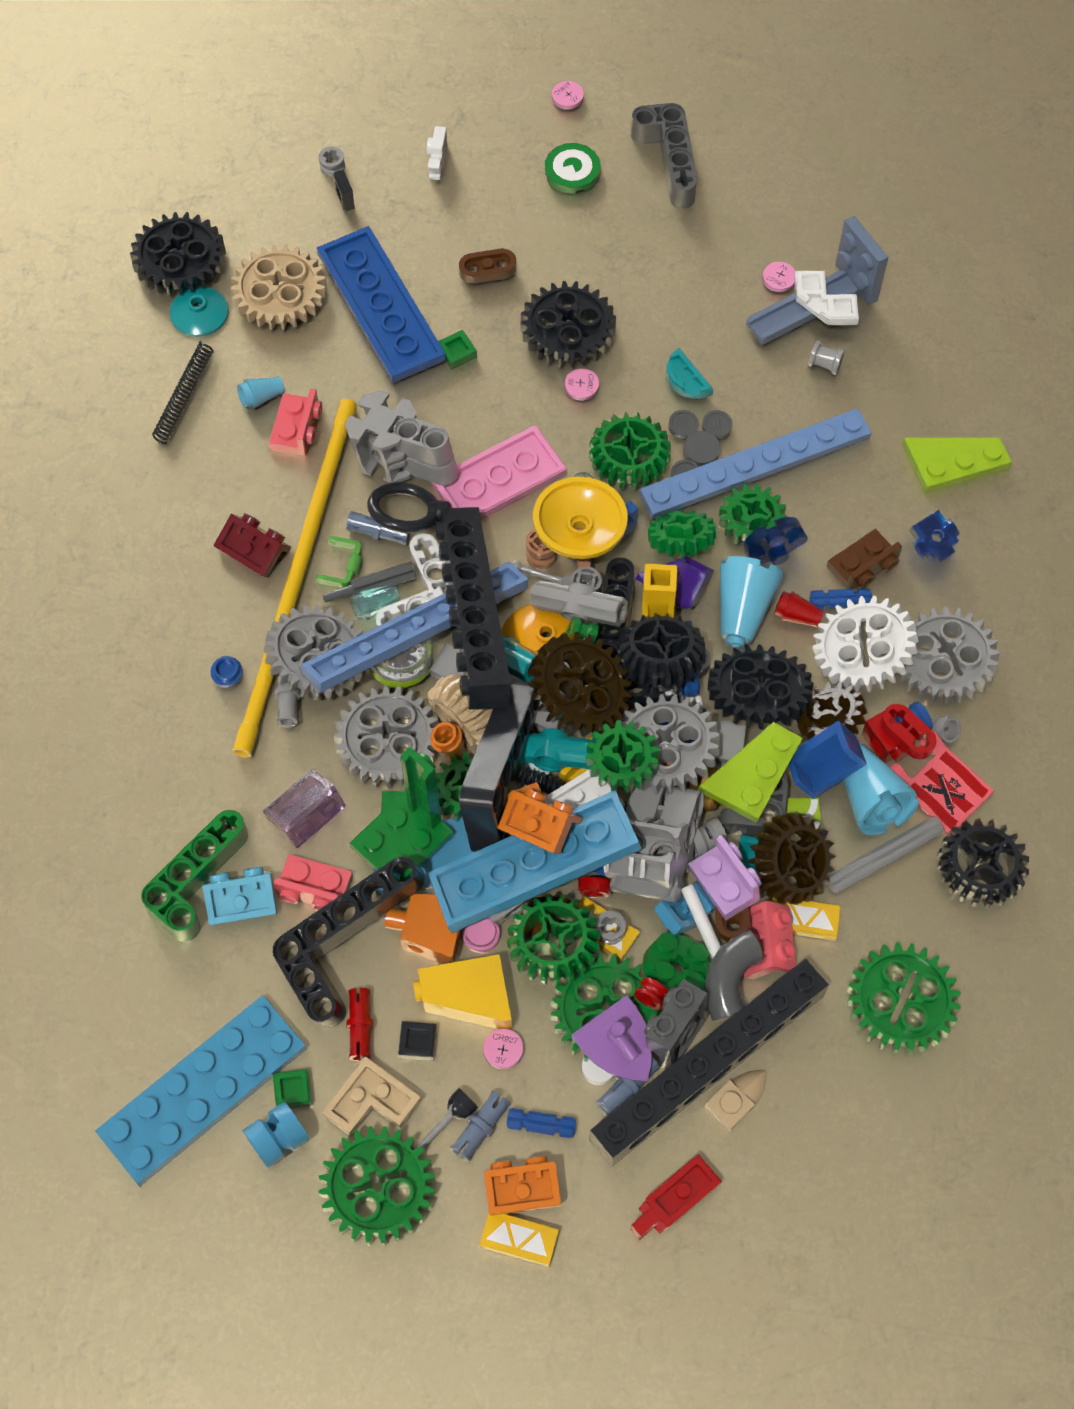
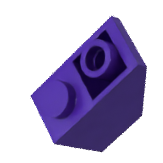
M688 556L662 564L677 565L675 606L687 609V607L692 608L699 604L714 570ZM644 571L638 573L635 580L643 583Z

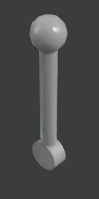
M516 560L511 563L519 571L560 583L561 585L570 586V576L566 575L561 578L523 566L520 561Z

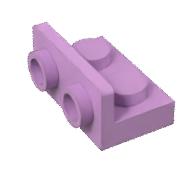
M720 835L715 838V848L688 863V866L723 918L728 920L760 900L759 886L761 881L753 868L746 869L740 861L743 858L737 846L733 842L728 844L724 837Z

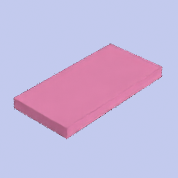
M534 425L458 464V476L453 483L444 486L432 482L431 484L442 500L449 501L448 508L479 507L480 518L483 519L567 475V468L538 427Z

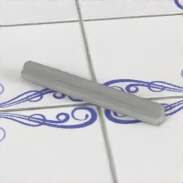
M937 817L927 819L828 875L830 881L828 886L834 893L842 891L942 834L944 830L942 823Z

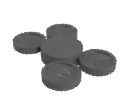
M678 410L670 416L668 422L670 433L679 439H686L683 447L685 460H680L673 465L670 477L718 459L720 453V442L718 439L727 437L733 425L732 419L727 413L720 410L708 412L702 421L703 431H697L699 421L691 411Z

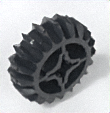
M654 613L651 618L642 615L640 621L632 620L629 627H624L622 636H620L618 641V657L622 658L619 663L622 669H628L626 674H629L631 681L639 680L641 686H645L648 683L652 684L654 690L658 685H664L669 689L671 684L681 687L684 680L692 682L693 676L700 673L703 661H705L704 637L701 636L700 628L693 627L692 621L683 622L681 615L676 618H671L669 613L665 616H658Z
M980 818L975 820L973 826L966 820L962 823L960 829L957 827L952 828L949 833L950 837H944L941 843L943 848H940L937 853L938 858L941 859L937 864V870L944 872L940 878L941 882H951L948 891L949 893L959 891L961 893L959 896L960 902H963L966 897L971 898L972 907H976L980 900L986 909L992 906L993 900L999 906L1004 905L1006 898L1014 899L1017 895L1016 890H1022L1025 885L1023 879L1029 875V869L1025 867L1029 863V856L1022 855L1026 849L1025 844H1015L1018 838L1017 833L1008 836L1005 833L1007 831L1006 825H1002L1000 829L994 828V820H990L987 826L983 825ZM980 843L988 844L990 846H983ZM958 850L964 854L963 859L968 865L964 872L958 862ZM1001 855L1005 858L1008 866V877L1002 872L1004 868L998 861ZM991 858L989 864H987V863H984L983 865L980 864L978 867L975 868V866L977 865V863H983L984 861L986 862V861H988V860ZM975 880H981L987 884L978 883Z

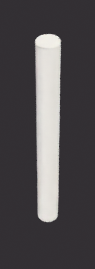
M691 884L682 888L681 892L713 959L721 945L695 887ZM739 986L740 998L745 1007L748 1004Z

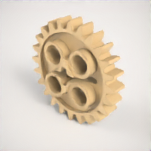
M275 244L270 252L261 247V255L258 256L254 252H250L251 261L242 259L243 268L235 267L236 276L231 277L232 287H230L234 305L238 307L241 316H247L249 323L257 319L258 327H262L265 322L269 323L270 330H273L275 324H280L281 329L285 330L286 323L288 322L293 327H297V319L300 318L302 321L307 322L306 314L316 315L315 306H323L322 297H326L325 287H327L323 268L318 266L316 258L310 260L308 251L300 255L299 247H296L292 252L288 250L287 244L284 245L282 251H278Z

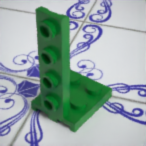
M411 747L406 749L400 757L405 790L349 843L350 848L375 871L391 860L402 856L410 858L422 868L454 837V831L441 820V805L439 803V791L437 789L435 773L436 766L428 755L423 752L418 754ZM412 868L405 869L401 873L400 882H405L411 877Z

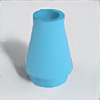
M280 376L244 379L243 383L237 386L240 401L245 408L251 407L254 409L285 392Z

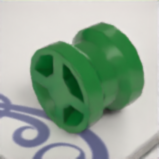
M573 616L565 633L570 637L576 631L579 633L581 640L587 634H590L591 642L594 644L599 625L592 622L585 624L580 618Z

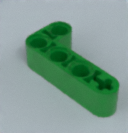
M224 810L219 813L142 890L141 899L149 915L179 941L187 942L197 937L201 928L194 908L187 901L210 879L209 876L215 874L247 841L248 831L239 812ZM205 849L215 850L209 857H200V854ZM183 872L191 873L187 880L176 881L179 874ZM158 896L167 897L161 905H152L153 900ZM180 918H191L186 926H175Z

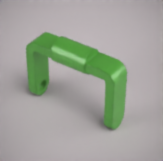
M330 536L329 544L354 549L346 568L345 579L318 574L316 582L343 588L351 585L350 580H353L354 576L358 575L363 559L361 557L362 548L359 541Z

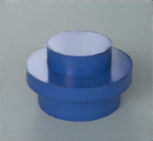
M230 656L218 658L213 663L210 671L214 683L226 688L239 683L243 676L241 663Z

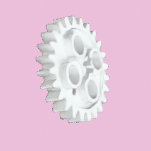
M860 596L859 603L856 605L848 599V608L846 609L836 605L837 614L834 616L827 613L825 616L828 624L819 623L820 633L814 634L816 645H813V651L822 675L824 677L828 676L831 684H835L838 681L843 682L845 689L852 684L856 692L859 691L861 685H865L868 693L871 692L872 685L876 683L881 690L884 689V680L886 679L895 684V673L906 675L904 664H914L912 655L918 654L915 643L919 642L917 632H915L914 621L910 620L908 611L902 612L898 603L891 607L888 598L879 604L876 596L872 597L870 603H866L864 597ZM863 621H866L865 627L868 636L866 641L869 655L868 667H865V656L862 650L864 649V637L861 626ZM886 626L883 629L876 630L878 627ZM848 631H853V632L850 633V634H844V633H846V632H848ZM881 654H887V655L884 656V657H881V658L878 657V656L881 655ZM855 658L850 662H845L847 659Z

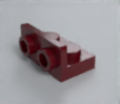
M231 513L213 546L261 576L268 577L282 551L289 552L291 546L283 542L285 536L271 528L266 532L258 527L261 522L251 515L244 513L241 517Z

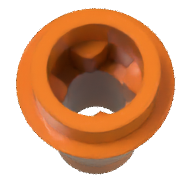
M442 722L434 727L430 739L432 747L449 757V759L450 756H454L457 760H462V755L466 752L461 729L456 724Z

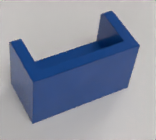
M839 720L799 746L788 764L796 786L812 799L867 765L857 737Z

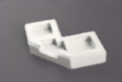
M795 271L796 302L827 325H858L859 314L856 294L827 295L825 271Z

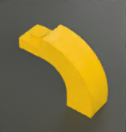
M645 563L641 617L645 615L651 618L654 613L658 616H665L669 613L671 618L674 617L677 565Z

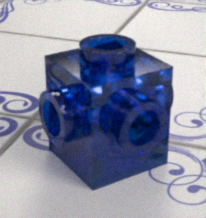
M940 510L919 521L909 530L915 539L912 542L914 549L921 558L926 556L929 562L935 558L941 562L956 552L953 547L959 542L957 538L960 535L959 530L951 519L945 520ZM932 536H937L940 541H934Z

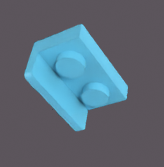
M263 866L244 869V875L230 877L229 872L210 875V881L202 885L209 925L277 914L272 872H264Z

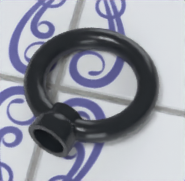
M403 482L384 484L376 488L367 500V509L374 521L384 528L401 533H417L431 528L435 525L436 521H441V508H448L449 501L437 500L428 490ZM408 495L425 503L428 511L427 515L421 519L405 521L385 514L379 504L387 496Z

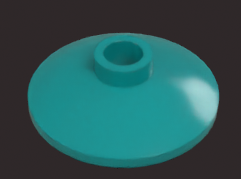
M199 286L194 287V293L190 292L189 289L184 290L183 295H177L170 306V318L174 327L185 335L195 337L206 336L219 330L226 322L229 313L227 301L220 292L210 287L203 289Z

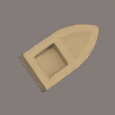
M766 1070L746 1072L733 1080H729L705 1103L704 1107L730 1132L760 1100L765 1089Z

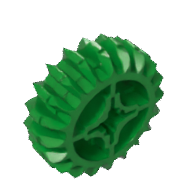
M625 411L623 418H618L613 414L611 422L603 419L601 428L595 429L593 437H591L589 442V459L592 461L593 471H598L600 480L608 478L610 486L619 483L621 490L625 488V485H631V488L635 491L637 484L646 487L649 485V480L656 483L659 475H664L667 465L671 459V443L668 441L667 431H661L660 422L652 424L650 416L644 420L640 419L639 412L634 417H629Z
M548 893L546 897L547 902L541 903L540 899L535 896L533 899L534 907L523 903L522 912L524 915L514 913L513 922L516 925L508 927V934L511 938L507 940V946L509 949H512L510 958L513 962L519 961L517 969L520 973L528 970V979L531 981L540 975L541 984L544 986L549 978H554L555 985L559 986L561 984V977L566 976L567 980L572 983L574 981L573 972L576 971L584 976L586 973L584 964L593 965L595 957L592 954H596L600 950L599 944L596 942L600 939V931L595 929L597 920L594 917H589L590 910L587 906L579 909V901L576 898L567 904L564 894L559 897L558 901H553V896ZM553 919H562L568 922L557 923ZM541 923V931L532 936L533 940L526 942L532 928ZM548 930L550 931L552 937L556 936L557 940L559 938V949L555 942L551 943V938L550 940H548ZM582 936L578 948L567 957L566 948L575 943L574 939ZM551 956L555 961L543 960L539 957Z

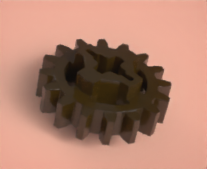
M839 682L836 688H832L830 683H826L825 690L822 691L815 687V694L810 700L811 704L808 705L807 712H800L799 720L797 721V727L801 735L805 736L808 741L838 720L853 734H858L859 731L856 725L865 724L866 721L863 715L867 714L861 693L856 692L852 685L845 689L843 682Z

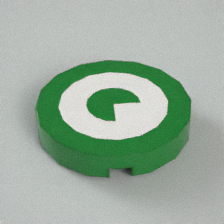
M565 143L557 146L548 153L545 160L547 181L550 186L560 192L576 194V191L584 189L585 192L590 190L598 182L601 174L600 158L596 152L588 146L579 143Z

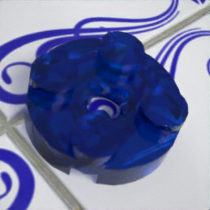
M783 517L774 520L776 526L766 529L765 525L757 528L744 541L743 546L746 556L761 560L760 564L771 562L777 566L786 562L789 559V553L808 540L797 518Z

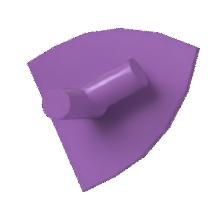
M628 995L571 1035L581 1051L595 1065L607 1073L626 1080L648 1082L652 1055L651 1050L647 1048L646 1034H644L646 1023Z

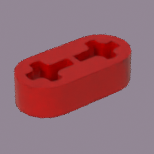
M891 704L884 710L880 722L881 728L901 749L912 758L918 760L926 759L933 753L937 742L936 735L909 708L902 704ZM900 716L903 719L901 724L898 722L894 725L890 723L892 717L897 718ZM925 739L927 741L925 746L920 745L916 747L914 745L915 740Z

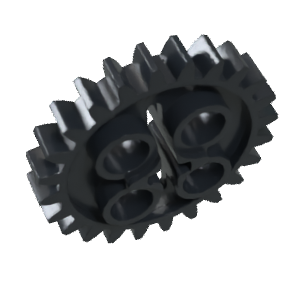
M174 212L172 219H168L165 214H162L161 222L151 219L153 226L150 228L143 225L144 234L136 233L137 242L131 243L133 251L130 252L134 272L137 273L140 281L145 280L147 288L155 285L157 293L166 288L167 294L171 295L174 289H178L181 296L186 288L192 293L195 292L194 286L196 285L204 289L206 288L204 280L214 282L213 273L221 274L220 265L225 264L224 255H226V249L222 234H219L217 226L211 227L209 219L201 222L199 214L193 219H190L189 212H186L183 218H179L177 212Z
M563 281L561 288H557L554 283H551L550 291L541 287L540 296L531 294V303L525 302L524 311L521 312L520 331L523 333V342H528L529 351L536 350L537 359L546 355L547 364H550L555 359L558 360V367H561L564 361H568L570 367L573 368L575 361L579 360L585 366L587 357L596 361L597 352L605 354L606 345H612V336H615L616 315H613V305H608L607 297L599 299V289L590 293L589 284H586L582 289L578 288V281H575L572 287H568L566 281Z
M758 644L757 649L752 651L748 645H745L744 652L741 653L738 649L733 648L732 656L723 653L722 661H714V668L709 671L707 691H709V700L714 701V709H723L722 717L724 718L733 715L734 724L745 720L746 728H749L752 723H757L760 730L763 729L764 723L771 725L773 722L777 724L780 721L785 726H788L790 718L798 721L800 712L806 713L808 705L811 704L810 700L812 699L814 682H811L812 674L805 672L806 664L797 665V656L789 659L786 658V650L777 654L775 653L774 646H771L768 651H763V647Z

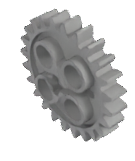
M303 605L301 613L295 608H291L289 616L283 613L280 614L279 622L273 621L271 630L267 632L264 653H267L265 664L272 665L270 674H280L278 684L288 681L290 683L289 692L299 688L301 689V697H304L307 691L312 692L313 699L317 700L320 692L302 674L301 664L361 635L362 629L352 630L354 620L345 623L343 621V612L335 617L332 615V607H329L326 613L321 612L319 605H316L315 610L311 612L307 605ZM365 671L321 693L324 694L327 700L331 698L333 691L337 695L342 696L345 688L350 691L353 690L355 682L361 681Z
M944 607L943 614H938L934 608H931L930 617L919 612L918 622L910 619L914 621L915 632H917L919 642L915 643L917 650L919 648H927L930 651L922 652L918 650V654L912 655L914 664H904L906 675L900 674V681L909 680V691L918 687L919 698L929 693L931 694L932 703L936 701L938 696L943 697L944 704H948L949 698L953 696L958 703H961L962 694H966L969 698L973 699L975 689L984 692L985 682L992 683L993 673H996L998 669V662L996 661H999L1000 651L996 650L998 640L991 639L993 630H983V619L974 623L972 622V612L964 618L961 617V608H958L953 615L949 613L948 607ZM953 634L957 638H949L946 635ZM968 658L974 660L975 662L967 663L962 659ZM943 672L946 676H937L934 673Z
M384 685L382 694H378L374 687H372L370 697L367 698L360 692L358 693L360 699L358 704L351 700L348 701L350 712L340 711L343 721L335 722L336 731L339 732L334 734V741L338 744L335 747L336 753L342 756L340 760L343 767L350 765L349 773L351 776L360 772V781L362 783L371 777L373 787H377L380 780H385L387 788H390L392 779H397L398 783L403 786L404 779L400 761L402 754L396 751L401 747H411L418 754L421 752L425 753L434 762V754L431 751L436 750L432 747L430 739L432 730L438 725L437 717H432L433 709L431 706L424 708L425 702L423 697L414 701L412 690L403 696L400 686L396 688L394 694L389 693L387 685ZM402 717L411 719L406 724L396 723ZM368 719L378 720L376 724L371 726L363 724ZM385 734H390L389 738L384 739ZM370 748L379 750L375 755L368 756L363 754Z
M660 694L659 701L656 703L650 697H647V706L645 707L637 702L634 703L636 712H624L626 721H620L622 727H627L630 721L634 722L635 730L642 726L646 727L645 737L654 735V747H659V757L656 758L658 760V769L652 770L653 777L651 781L642 779L641 790L645 791L652 785L654 793L658 794L661 787H666L668 794L671 795L673 786L678 785L680 790L684 792L686 791L685 782L689 781L697 786V775L707 778V767H715V756L720 755L718 745L720 744V736L717 733L716 721L711 720V713L709 711L702 713V705L700 703L691 708L689 697L684 699L682 703H678L677 694H674L670 701H666L664 695ZM663 722H669L668 725H659ZM686 740H695L692 743H684ZM619 749L620 758H622L623 764H625V756L622 754V749ZM666 762L673 763L670 766H662V764Z

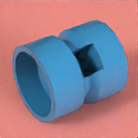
M285 1101L268 1112V1119L266 1121L258 1119L242 1130L268 1169L285 1157L286 1149L294 1151L310 1140L308 1134Z

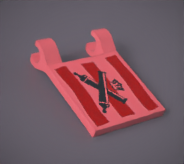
M934 732L937 742L932 755L935 757L912 779H910L906 771L899 764L895 763L890 768L915 790L918 796L916 797L919 802L918 807L930 818L937 817L942 823L944 831L949 835L951 829L954 827L958 828L994 790L950 751L938 734ZM925 739L920 740L919 746H925L927 741Z

